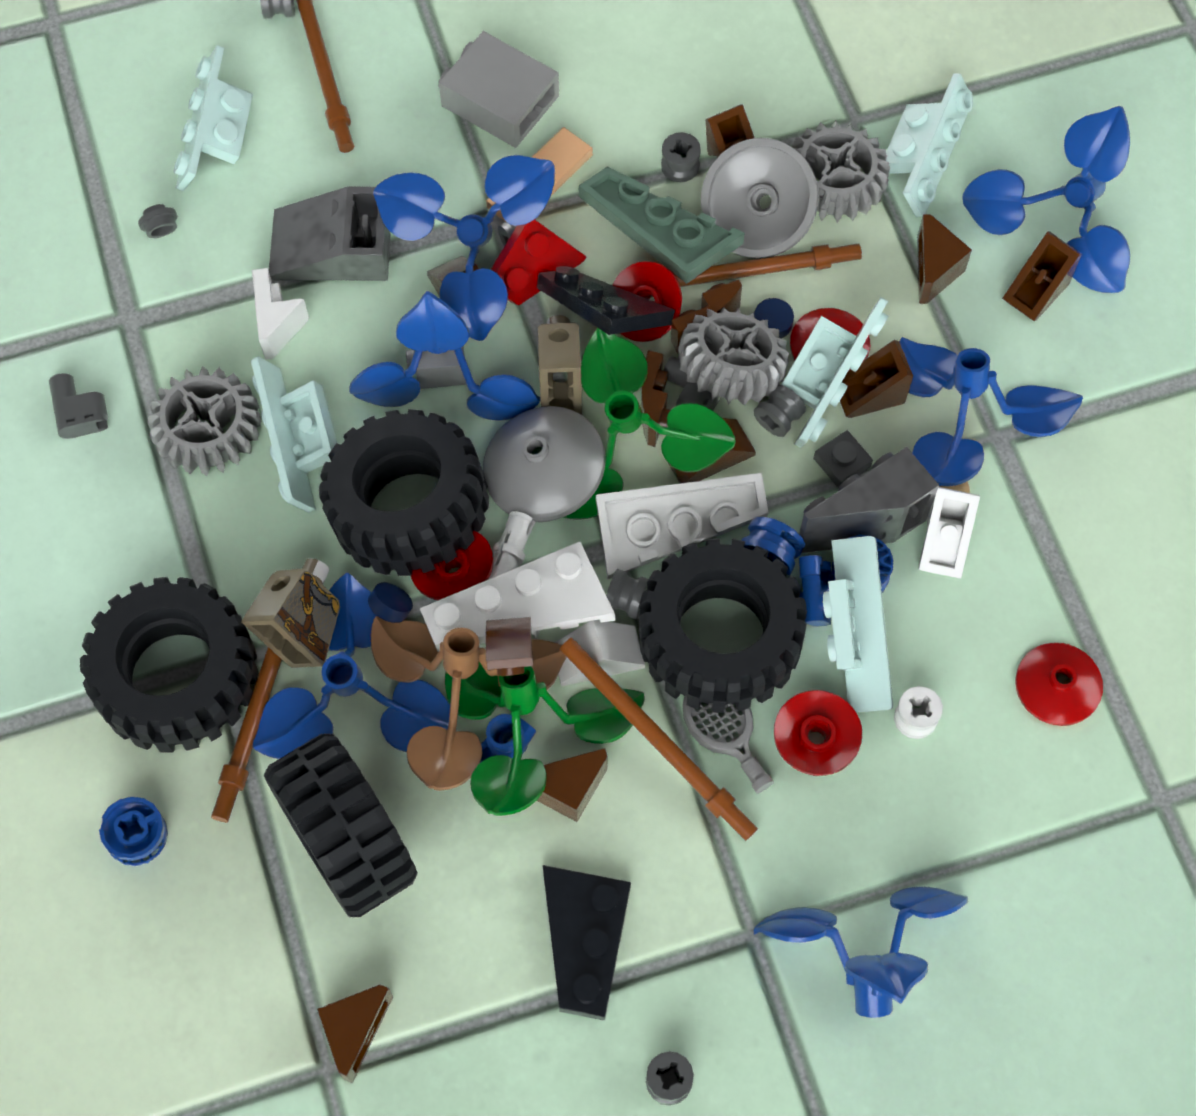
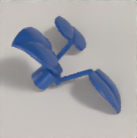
M1122 106L1086 115L1070 126L1064 140L1065 154L1072 165L1083 169L1080 174L1070 179L1066 186L1063 185L1060 188L1034 196L1023 197L1025 184L1022 177L1013 171L1004 169L986 172L967 186L962 196L963 205L982 229L995 235L1012 233L1021 226L1025 219L1023 205H1030L1056 196L1065 195L1066 200L1072 206L1077 208L1084 207L1085 211L1079 227L1081 237L1073 238L1067 242L1071 247L1082 253L1073 278L1083 286L1098 292L1118 293L1125 289L1126 276L1130 265V249L1124 235L1119 230L1107 225L1095 226L1089 232L1087 230L1091 214L1096 209L1094 201L1104 194L1105 182L1117 177L1123 171L1128 161L1130 131Z
M520 155L507 156L496 161L487 172L485 179V192L495 204L489 209L485 217L467 215L461 220L437 212L444 203L445 192L437 181L427 175L420 173L397 174L383 180L374 188L373 195L382 221L393 235L409 241L422 239L431 233L434 227V219L456 227L459 240L464 245L470 246V253L465 266L466 273L451 272L447 274L440 286L439 295L440 299L456 311L464 320L469 329V337L477 341L486 339L491 329L502 317L508 301L505 282L496 272L486 268L473 272L479 247L486 245L492 237V226L490 223L493 222V218L499 210H501L505 221L514 226L525 225L535 220L543 212L551 197L555 181V166L550 160Z
M426 291L419 302L401 318L396 327V336L400 343L409 349L415 350L410 366L404 370L399 364L394 362L374 364L360 372L349 386L350 394L365 402L383 407L406 405L416 399L420 393V383L412 376L417 371L423 351L442 354L448 350H454L468 389L474 393L468 397L467 407L477 416L489 420H509L520 413L534 409L541 401L530 384L512 375H496L483 380L480 386L476 384L461 349L469 339L468 326L456 311L429 291Z
M904 337L899 341L913 374L908 393L919 397H933L941 391L942 387L950 390L955 385V388L961 395L954 437L944 432L929 433L915 443L912 452L939 486H956L965 483L978 474L984 462L983 446L975 440L962 439L969 399L981 396L987 390L988 384L1003 414L1012 415L1013 427L1019 432L1030 436L1046 437L1058 433L1066 427L1082 404V395L1056 388L1029 385L1017 387L1009 391L1005 400L996 381L997 373L989 371L990 357L985 351L969 348L957 355L946 348L916 343Z
M345 573L329 589L339 600L340 610L328 650L340 651L345 648L347 650L329 657L323 664L322 678L326 685L321 689L323 695L320 703L317 705L314 695L303 688H286L279 691L267 702L263 709L252 746L263 755L280 759L320 734H333V723L322 713L328 707L331 694L335 693L336 695L347 697L355 694L358 690H362L382 705L388 707L381 716V732L392 747L407 752L410 739L419 730L429 726H439L448 730L450 704L436 687L423 680L409 683L399 682L394 690L392 700L368 685L366 681H363L362 671L351 657L355 653V647H371L372 624L377 615L368 604V597L371 591L360 584L351 574Z
M910 887L895 892L890 897V906L900 911L897 916L890 952L882 956L860 955L849 959L837 928L833 927L837 924L836 915L816 908L797 907L779 911L759 922L753 929L754 935L760 932L771 938L796 943L810 942L824 936L831 938L846 972V983L854 985L856 1013L869 1018L884 1017L893 1012L892 999L901 1004L912 987L922 980L928 972V963L924 959L911 954L898 953L906 920L913 915L926 919L949 915L968 903V896L934 887Z

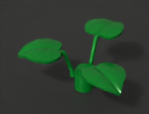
M599 328L593 333L583 354L581 384L587 396L594 402L605 403V413L611 423L607 429L609 436L605 470L602 480L592 497L578 510L563 517L566 519L582 520L598 516L596 495L623 490L624 483L621 475L609 468L613 462L618 433L629 434L635 432L641 424H646L657 433L665 435L661 444L662 454L673 468L683 472H697L710 467L733 449L736 443L735 436L725 420L711 409L699 404L687 403L673 407L667 417L668 428L655 422L650 418L649 414L643 413L637 398L632 394L643 386L648 374V364L643 352L632 342L614 334L608 335Z
M479 662L474 674L466 679H461L458 715L462 718L471 720L485 719L495 711L497 706L506 707L511 711L514 746L513 758L505 755H496L485 759L474 769L470 780L474 799L488 814L495 816L511 815L525 810L539 799L545 789L547 774L544 764L537 759H521L520 715L531 713L536 708L539 697H542L565 724H574L576 736L585 742L605 744L616 741L623 737L633 725L597 688L584 690L573 695L566 704L567 714L548 693L546 684L544 682L536 683L535 673L531 666L524 667L525 673L519 675L490 676ZM445 671V691L450 704L452 677ZM622 688L642 708L645 701L644 692Z

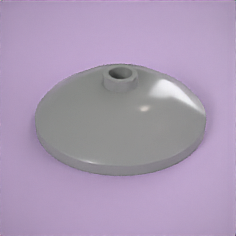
M770 138L748 139L725 150L711 165L704 179L701 192V209L703 213L715 218V224L728 231L734 227L745 233L744 244L735 249L733 253L748 258L773 257L795 246L810 229L816 216L819 201L817 180L807 160L788 144ZM765 195H769L771 197L770 206L761 209L759 205L760 199Z
M554 406L527 410L506 422L490 441L483 461V473L488 485L487 490L494 502L507 514H510L512 511L522 512L532 517V520L535 522H547L563 518L582 507L597 490L605 470V449L595 427L581 414L567 408ZM543 447L540 453L531 454L534 449Z

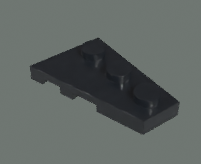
M560 266L555 271L538 274L537 289L608 335L668 326L672 324L674 319V309L580 273L572 267Z
M542 865L559 1011L605 1021L631 882Z

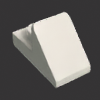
M268 268L252 270L258 337L265 360L273 359L306 324L309 315L304 299L283 301L280 284L272 283Z
M938 487L927 517L928 526L919 562V570L956 578L962 577L980 495Z

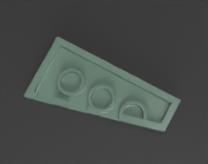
M609 167L604 168L579 185V197L686 284L744 244V232L734 227L728 231L716 225V219L703 212L697 216L681 208V202L672 197L662 198L649 193V186Z

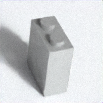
M483 31L474 42H469L465 46L461 57L453 67L447 68L442 73L438 84L441 105L517 148L559 97V73Z

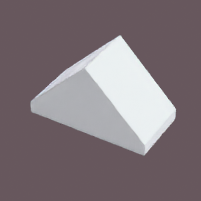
M593 620L554 642L563 645L572 637L609 676L645 668L638 635L633 625L614 622L600 623V620ZM566 658L558 674L561 687L589 681Z

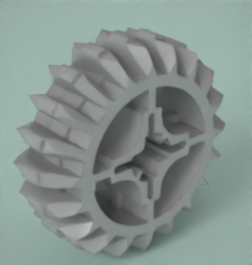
M835 121L832 127L828 129L820 122L816 132L807 128L802 138L796 137L792 144V147L807 160L815 177L819 180V182L817 181L819 192L817 211L821 221L827 214L834 215L837 223L844 214L852 221L857 216L858 211L867 215L871 205H877L881 200L882 194L887 189L889 181L887 177L889 176L890 166L889 162L886 161V149L879 148L878 138L867 139L866 129L855 132L852 122L846 128H839L837 121Z
M723 307L719 313L707 309L708 317L695 315L693 323H689L683 331L678 348V358L680 359V370L687 374V382L697 383L698 392L707 390L711 392L712 400L720 396L725 398L728 404L733 399H738L743 405H746L750 399L760 403L764 396H769L780 382H783L789 362V353L786 351L787 341L779 338L778 329L768 328V320L759 321L755 319L754 312L750 315L741 314L739 308L734 312H728Z
M202 366L199 375L193 376L191 372L186 370L184 380L179 382L171 377L170 385L172 388L170 390L159 388L158 396L160 400L151 401L150 409L153 414L147 416L148 425L151 429L149 436L153 444H156L159 455L164 459L168 458L170 465L175 469L182 465L185 472L191 474L199 466L201 473L207 476L210 467L216 466L219 471L224 473L225 462L230 460L232 463L239 465L240 458L238 453L251 454L252 447L249 441L258 440L259 432L257 427L261 426V417L258 412L259 405L257 399L252 396L250 387L246 383L241 384L239 378L234 373L226 377L224 371L218 368L210 375L208 370ZM186 409L185 415L178 420V425L175 426L178 417ZM236 414L230 428L223 433L224 427L231 422L230 417ZM204 420H208L209 423L211 422V424H212L213 427H211V426L207 423V421H204Z

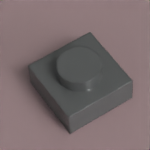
M848 430L816 450L813 458L838 488L849 477L855 474L860 475L871 468L873 462L870 455Z

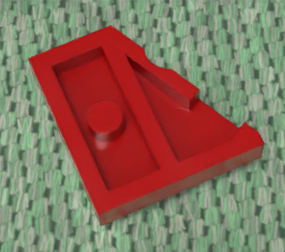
M533 220L528 224L516 226L491 270L504 280L508 292V301L520 306L540 292L537 289L539 273L555 271L560 266L575 268L583 263L587 256L541 223Z

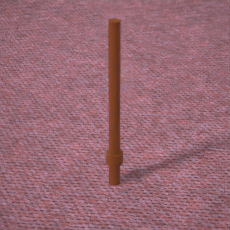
M296 0L327 105L325 116L328 126L335 133L340 152L348 153L354 149L349 130L351 120L348 109L345 105H342L312 0Z
M828 244L813 246L811 251L714 265L687 284L675 275L680 287L807 267L821 270L831 268V265L834 263L862 259L860 244L829 248Z
M572 637L559 648L707 801L705 804L706 808L716 818L721 816L745 841L758 830L734 804L736 799L724 787L720 790Z
M269 647L267 648L230 762L223 765L218 780L221 788L211 818L220 822L227 823L229 821L238 791L244 790L249 775L246 767L253 749V741L258 731L263 709L269 700L282 661Z

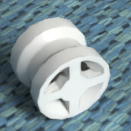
M917 686L905 691L898 702L894 714V721L898 730L903 735L914 739L925 738L930 735L942 715L943 705L941 699L933 690L927 687ZM912 706H921L920 708L912 709Z

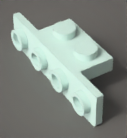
M218 45L208 58L205 56L201 58L196 70L195 77L200 79L199 88L196 87L189 101L188 109L192 110L193 114L192 118L187 120L182 131L181 141L186 142L184 152L181 151L179 153L173 171L175 174H178L176 189L184 191L195 177L201 151L232 164L240 156L253 94L217 79L224 48Z
M960 73L953 74L941 103L906 105L886 151V161L889 162L890 166L889 174L911 173L903 195L916 217H922L923 214H926L930 202L934 200L940 178L947 169L948 159L955 143L960 138L961 128L966 116L973 106L972 92L967 88Z
M881 297L877 301L857 336L823 316L818 320L781 384L794 391L804 404L814 409L794 443L796 446L802 448L808 439L816 442L828 422L822 418L829 404L834 407L837 406L848 387L842 383V380L849 369L854 372L858 370L868 353V350L862 347L869 334L876 337L888 318V315L882 312L888 303L887 300Z
M258 356L251 360L254 372L252 381L256 391L259 393L263 408L261 418L268 429L271 441L270 455L277 465L279 473V491L287 503L310 513L316 510L307 473L324 465L325 462H330L331 460L328 455L337 443L323 387L313 380L287 394L281 369Z
M865 536L832 540L835 580L828 581L829 591L823 593L826 618H832L834 634L829 635L827 638L829 659L831 662L836 661L837 670H845L848 703L856 713L890 710L893 708L876 538Z

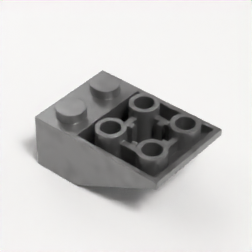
M344 187L274 209L269 261L271 280L388 281L391 232L387 229L380 216L373 195L375 187Z
M907 447L895 455L891 452L883 455L873 464L872 470L861 477L858 474L849 477L839 486L837 493L827 499L823 496L819 497L805 508L799 533L805 542L802 553L832 550V540L847 539L859 534L873 536L883 541L884 544L894 543L927 520L939 484Z

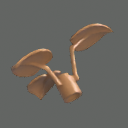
M376 616L371 630V649L376 665L385 676L399 682H414L423 675L425 669L435 671L443 661L445 671L452 677L448 730L439 726H429L419 730L408 743L407 760L413 773L428 788L438 791L456 788L471 778L474 769L481 763L482 745L479 737L468 731L456 732L461 679H466L474 674L479 662L490 676L498 675L497 669L487 670L486 649L479 648V638L470 629L455 628L445 635L443 642L440 643V650L438 652L426 624L416 621L391 623ZM532 639L533 666L531 667L535 673L536 683L544 682L548 690L554 684L567 657L559 650L562 646L561 644Z

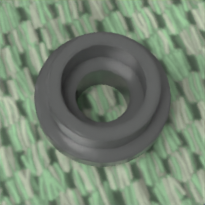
M157 204L143 211V216L138 220L140 230L146 232L148 238H161L177 229L176 220L178 216L174 208Z

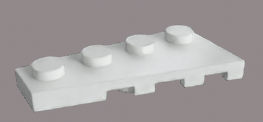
M762 473L597 494L595 500L607 580L613 577L617 569L626 572L667 557L670 554L682 551V547L691 543L700 544L705 542L706 539H712L748 525L755 517H767L769 512Z
M581 542L572 544L420 608L438 652L440 650V643L443 642L445 635L455 628L472 630L478 636L479 644H485L486 620L531 617L532 635H535L534 631L560 627L563 630L579 627L578 623L600 619V623L616 620L614 610Z

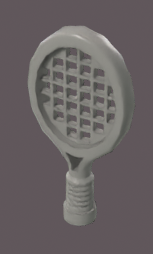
M685 695L683 700V718L689 733L701 746L714 753L727 754L737 758L756 793H761L768 789L774 781L769 774L765 773L756 757H752L749 750V740L753 731L751 709L741 710L743 714L740 716L732 704H726L725 715L720 717L719 712L707 713V709H712V704L709 703L705 707L700 704L701 709L696 712L693 707L686 705L687 695ZM730 706L732 711L728 713L726 708ZM703 712L705 717L700 718L698 714ZM735 713V715L737 716V718H735L734 720H732V718L730 717V715H732V714ZM716 715L718 719L713 721L711 717ZM695 716L698 719V721L694 722L693 717ZM728 718L730 722L725 724L723 719ZM708 719L710 724L705 725L703 721ZM740 721L742 725L737 727L735 722ZM720 722L722 726L717 728L715 724ZM701 723L703 727L698 729L696 725ZM730 725L734 727L731 731L727 728ZM713 726L715 730L710 733L708 728ZM725 729L727 733L722 736L720 731ZM705 730L707 735L705 736L702 731ZM735 732H737L739 735L736 738H734L732 735ZM717 733L719 738L715 740L712 735ZM729 736L731 741L727 743L724 738Z

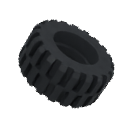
M408 409V414H400L399 410L385 412L386 417L375 419L372 416L364 420V426L357 430L353 427L344 434L343 438L345 441L341 445L336 443L328 455L331 462L324 463L320 474L323 482L319 485V498L323 504L322 509L341 547L346 554L352 555L356 563L364 568L372 566L374 572L384 575H390L391 570H396L398 576L413 575V570L422 569V572L426 573L435 570L434 564L442 561H445L446 564L457 558L456 551L463 548L466 550L475 540L472 532H479L486 520L484 513L489 508L488 485L475 447L470 438L465 437L463 430L458 425L452 422L447 423L445 417L435 413H430L427 417L422 410ZM412 474H425L439 479L434 490L423 501L413 507L400 511H381L371 508L377 494L387 484L400 477Z
M719 538L706 539V546L698 548L696 543L682 547V556L678 558L676 554H670L662 561L661 571H653L647 581V591L642 593L639 638L643 661L649 663V673L655 682L665 681L666 693L674 699L678 698L680 694L687 695L686 705L698 710L701 703L712 704V712L725 713L726 704H735L736 710L741 711L750 708L753 698H756L760 703L765 702L773 696L774 687L782 689L788 682L791 671L796 669L800 658L807 627L805 623L807 608L805 600L800 597L801 587L796 577L786 578L788 567L780 559H775L771 562L767 559V550L759 546H755L754 550L744 548L745 541L732 539L731 545L720 544ZM712 598H726L748 607L761 622L763 633L755 644L745 650L727 654L715 653L697 646L686 636L681 628V618L689 608L701 601Z
M168 577L154 578V585L144 587L143 583L139 582L129 587L131 593L121 598L119 594L115 595L108 601L111 608L105 614L101 611L96 614L91 622L95 628L94 633H86L83 639L82 648L87 655H83L80 658V672L85 677L83 686L87 695L94 703L93 705L106 723H109L114 732L124 740L130 738L135 746L146 750L150 749L152 744H155L159 752L173 753L175 745L182 744L185 750L188 751L199 748L198 740L208 736L211 742L222 736L219 728L225 723L234 726L241 718L238 707L240 704L243 706L249 705L253 693L249 685H253L257 681L258 668L254 662L257 659V654L246 626L241 623V615H238L235 606L226 596L219 597L217 590L205 583L197 588L193 579L179 577L177 584H171ZM174 635H190L202 639L208 644L209 656L204 670L192 684L181 691L168 695H149L137 691L133 686V671L138 659L149 646L160 639Z
M320 734L267 767L264 777L274 797L316 868L348 917L363 916L414 883L418 873L406 846L403 844L399 833L368 781H366L355 761L352 760L348 751L334 734Z

